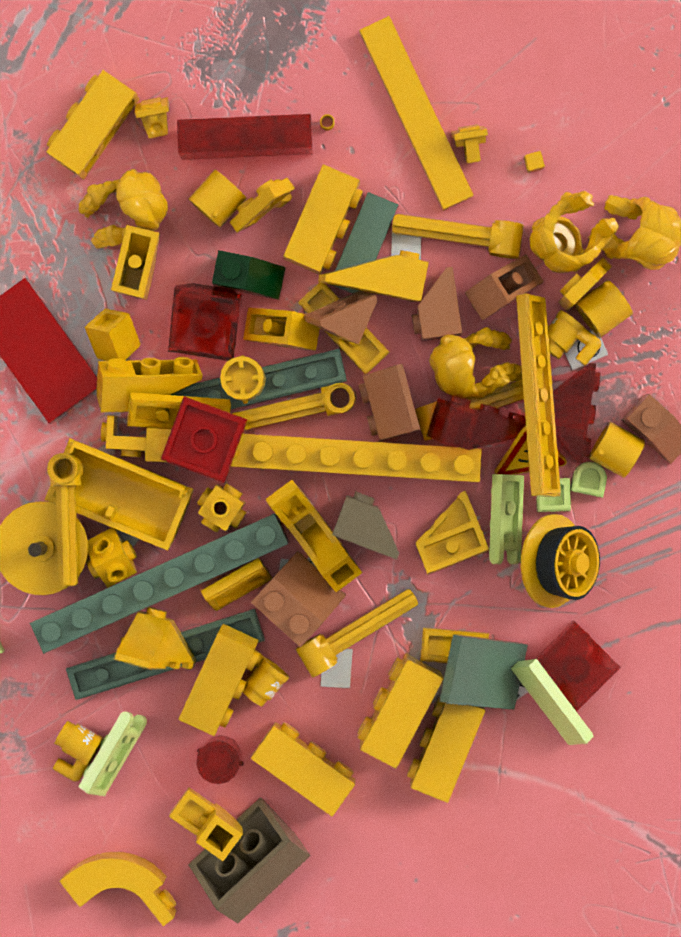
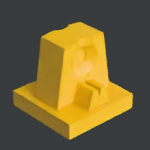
M168 97L143 100L141 103L135 104L136 118H141L148 138L168 135Z
M476 124L458 127V130L451 131L456 147L464 146L466 163L481 161L479 144L486 143L485 136H488L487 128Z

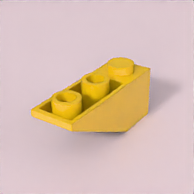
M178 357L174 360L144 358L142 360L126 361L120 358H113L109 361H98L96 396L101 413L128 412L131 392L171 395L201 381L203 375L197 359H190L188 357Z

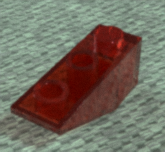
M452 395L450 401L438 398L426 436L445 444L472 450L516 438L522 428L526 426V418L514 412H509L508 417L499 415L500 409L482 403L479 409L470 407L471 400Z

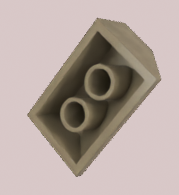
M357 491L354 497L347 495L332 535L397 559L399 551L379 507L373 505L375 499Z
M261 797L237 819L243 828V835L224 861L204 849L188 864L216 910L236 923L245 918L311 856L297 835Z

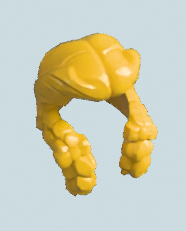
M135 169L126 171L120 179L106 181L103 184L90 185L87 188V194L79 203V213L89 218L90 215L105 203L109 194L116 193L121 210L135 220L138 228L150 231L158 230L159 224L163 221L168 211V204L161 192L158 180L151 173L137 172ZM110 225L98 229L91 242L96 249L118 246L122 244L126 228Z
M587 191L574 194L565 192L557 204L552 206L550 212L545 217L537 219L531 227L533 231L529 238L530 249L553 272H576L584 265L591 263L594 258L598 257L602 248L610 242L612 236L618 230L619 225L615 218L601 219L592 228L591 239L584 251L580 231L569 219L561 216L593 207V195Z
M616 195L608 196L604 209L608 210L610 214H617L632 220H636L637 217L641 216L640 227L635 231L630 240L625 242L620 238L618 239L615 234L612 236L610 242L602 248L607 258L635 260L648 270H659L665 264L675 259L681 247V219L674 208L660 205L645 196L639 199L632 198L631 200Z
M484 327L464 339L455 335H444L440 339L439 345L433 349L429 359L440 390L457 397H476L481 399L486 394L493 393L499 387H504L510 382L520 381L522 379V366L506 362L492 367L490 373L481 382L474 384L473 369L475 355L472 352L473 348L478 344H482L488 347L509 350L512 343L509 335L496 330L491 331L488 327Z

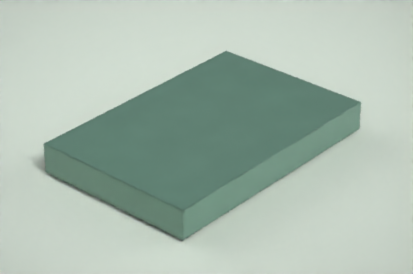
M453 634L440 701L447 704L515 710L520 680L511 668L518 661L525 660L528 645L519 642Z

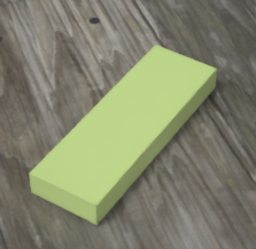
M537 659L518 661L511 668L568 745L587 744L594 737L591 730Z

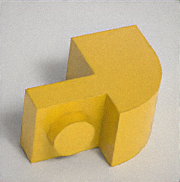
M190 787L187 788L169 813L171 819L196 835L197 844L222 861L225 860L243 835L242 826L230 813L217 803H211Z

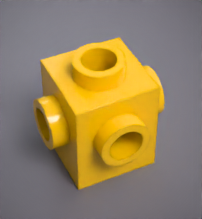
M227 483L224 487L215 485L213 490L207 487L197 502L201 506L198 514L204 517L201 523L217 533L220 528L224 531H228L231 526L236 529L247 513L242 509L246 504L245 501L240 499L243 493ZM217 502H223L227 506V511L223 515L215 512L214 507Z
M110 528L88 540L90 560L86 564L95 579L100 577L107 588L137 573L133 559L137 558L136 552L130 541L124 542L116 529Z

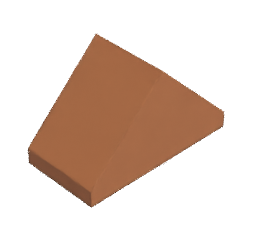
M357 291L304 315L305 322L342 340L359 345L377 304V297L374 294Z

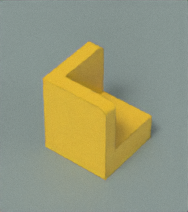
M105 308L84 327L94 353L100 360L109 361L113 358L126 360L140 347V341L129 313Z

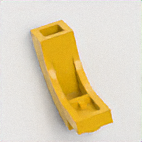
M290 480L265 499L335 592H338L363 573L340 540L332 535L333 531L293 480Z
M105 852L88 857L66 872L59 881L79 907L103 890L123 888L138 895L162 926H165L174 919L177 912L175 909L176 902L172 895L166 889L161 891L159 888L164 884L167 876L150 861L131 853Z

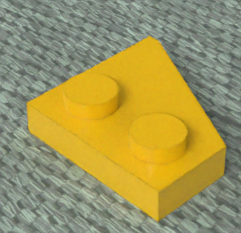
M603 257L582 278L576 274L559 291L563 297L558 303L568 311L605 275L612 265Z
M466 491L461 492L457 496V499L436 519L429 530L415 543L427 575L489 551Z

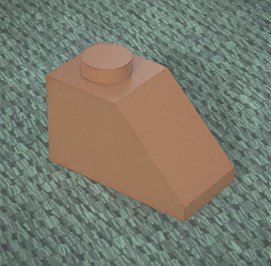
M527 254L490 274L464 293L480 318L484 320L514 302L517 295L528 293L544 281Z
M448 267L443 271L418 305V314L412 315L414 334H421L422 341L440 339L447 334L455 336L462 334L453 267Z
M650 394L643 395L621 420L669 464H672L681 454V424Z

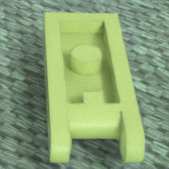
M492 474L489 560L492 564H501L504 559V551H507L508 563L518 564L521 561L524 475Z
M126 711L119 715L110 733L102 740L100 750L93 762L85 769L83 779L78 786L87 794L106 795L147 724L145 716H133L132 713Z

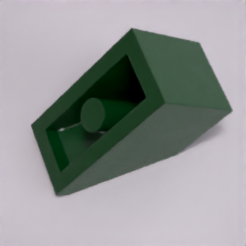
M218 250L212 284L217 288L279 300L286 267L254 257Z

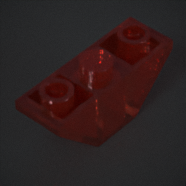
M588 363L586 366H583L553 389L557 443L572 463H583L584 457L589 458L592 440L587 438L588 424H594L596 405H591L593 391L598 392L600 384V372H595L596 364Z

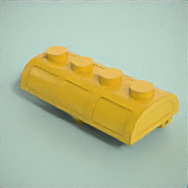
M69 438L64 453L78 457L83 465L81 485L76 486V513L168 551L182 523L194 489ZM65 459L59 463L58 473L62 478H68L73 472V465L69 460ZM56 486L49 487L44 500L56 503Z

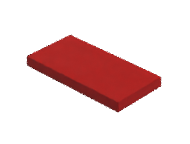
M27 278L22 279L0 295V357L47 422L51 424L97 390V375Z

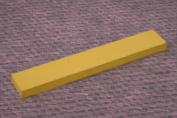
M390 16L360 29L359 33L443 211L474 196Z
M522 294L517 295L516 300L531 496L557 497L560 496L561 490L545 297Z

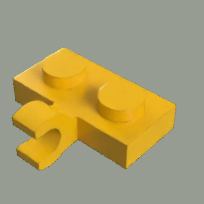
M288 178L283 180L276 179L274 181L271 179L265 182L256 190L258 196L255 199L251 197L237 207L239 213L230 221V224L237 233L256 224L272 209L282 208L292 199L293 196L289 193L295 187Z

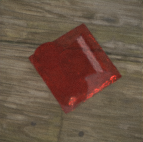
M196 283L176 285L173 296L168 352L227 361L234 358L239 318L242 309V295L232 289Z
M574 620L535 658L546 670L576 712L621 668Z

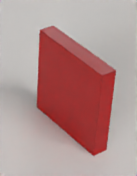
M184 396L160 460L225 483L248 420Z

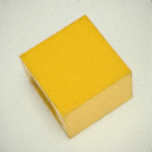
M541 151L524 155L528 173L544 169L545 164Z

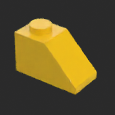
M126 225L111 291L147 300L155 270L160 233Z
M248 307L243 340L316 351L320 328L305 322L304 315L306 314Z

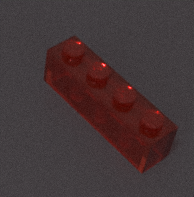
M311 114L177 120L178 154L182 160L313 154Z

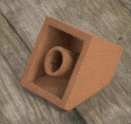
M403 363L363 375L364 383L358 386L363 404L369 402L373 415L367 416L372 436L378 434L381 441L420 430Z
M297 551L251 603L301 648L345 598L346 594L342 590L335 592L318 569Z

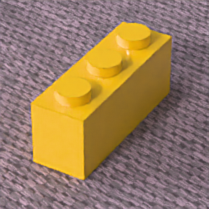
M102 70L99 76L94 75L85 87V92L87 93L80 103L75 102L66 114L68 121L61 131L59 129L55 130L47 142L49 148L46 153L83 180L135 107V104L139 101L135 91L104 70Z
M322 165L283 255L284 260L321 275L324 268L330 270L337 254L336 251L332 250L337 238L343 240L350 221L345 219L350 207L353 209L357 208L363 193L362 190L358 189L360 185L359 179L327 165Z
M222 624L178 720L212 736H215L219 726L226 728L234 711L228 708L232 698L239 700L247 683L241 678L246 669L253 670L260 653L255 651L259 640Z
M438 697L432 711V716L436 717L432 729L426 727L420 740L419 746L424 748L419 760L413 758L407 773V777L411 778L410 787L446 803L449 802L486 711L484 707L447 704L441 702L440 697Z
M275 722L252 753L251 759L333 817L356 785V779L352 777L354 771L340 761L334 764L325 757L327 752L316 743L311 741L307 745L298 738L300 733L288 723L284 722L281 726Z

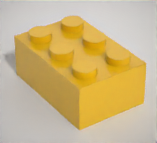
M405 653L403 659L397 657L388 673L391 680L388 688H380L373 702L375 712L372 718L366 716L357 732L359 734L357 738L360 740L361 751L395 769L398 767L444 679L441 671Z

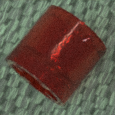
M217 735L211 737L203 744L202 748L197 749L196 766L198 772L204 780L212 784L229 782L235 777L239 767L244 765L240 746L234 739L228 736Z

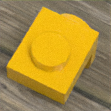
M108 415L107 422H102L101 442H106V449L121 450V456L141 457V451L146 449V438L117 436L118 416Z

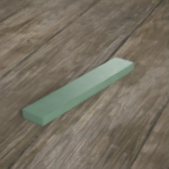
M340 349L261 367L266 377L265 387L259 396L249 400L247 404L229 396L222 388L220 378L192 384L171 395L230 399L231 409L335 383L346 382L347 378Z
M256 609L181 632L196 658V662L206 659L222 624L256 638L259 642L265 641ZM115 652L68 667L66 671L75 700L173 670V668L148 669L114 660Z

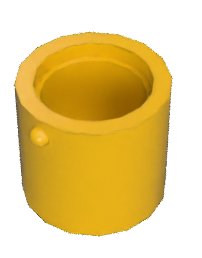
M214 169L188 200L210 221L221 228L234 214L237 207L247 198L232 182Z
M609 280L575 304L584 322L599 338L633 315V311L623 294Z
M241 355L225 363L221 370L220 381L222 388L229 396L247 404L249 400H253L261 394L265 387L266 377L264 370L257 361Z
M609 421L595 442L589 459L625 478L639 458L644 448L645 440Z

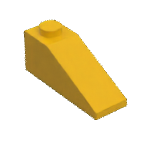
M400 250L399 255L387 256L319 275L318 282L412 302H420L429 262L419 260L420 254Z

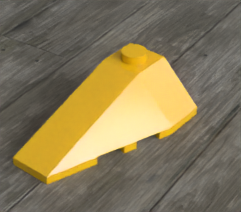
M148 607L146 612L140 611L137 613L114 657V660L148 669H165L166 667L179 669L181 664L182 668L193 669L196 664V658L175 621L166 618V611Z

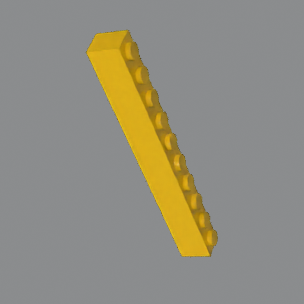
M147 428L145 461L165 462L160 459L171 429ZM243 434L231 467L480 482L482 449Z

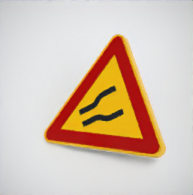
M526 426L522 428L494 470L495 474L515 475L530 472ZM557 451L558 465H566V457Z

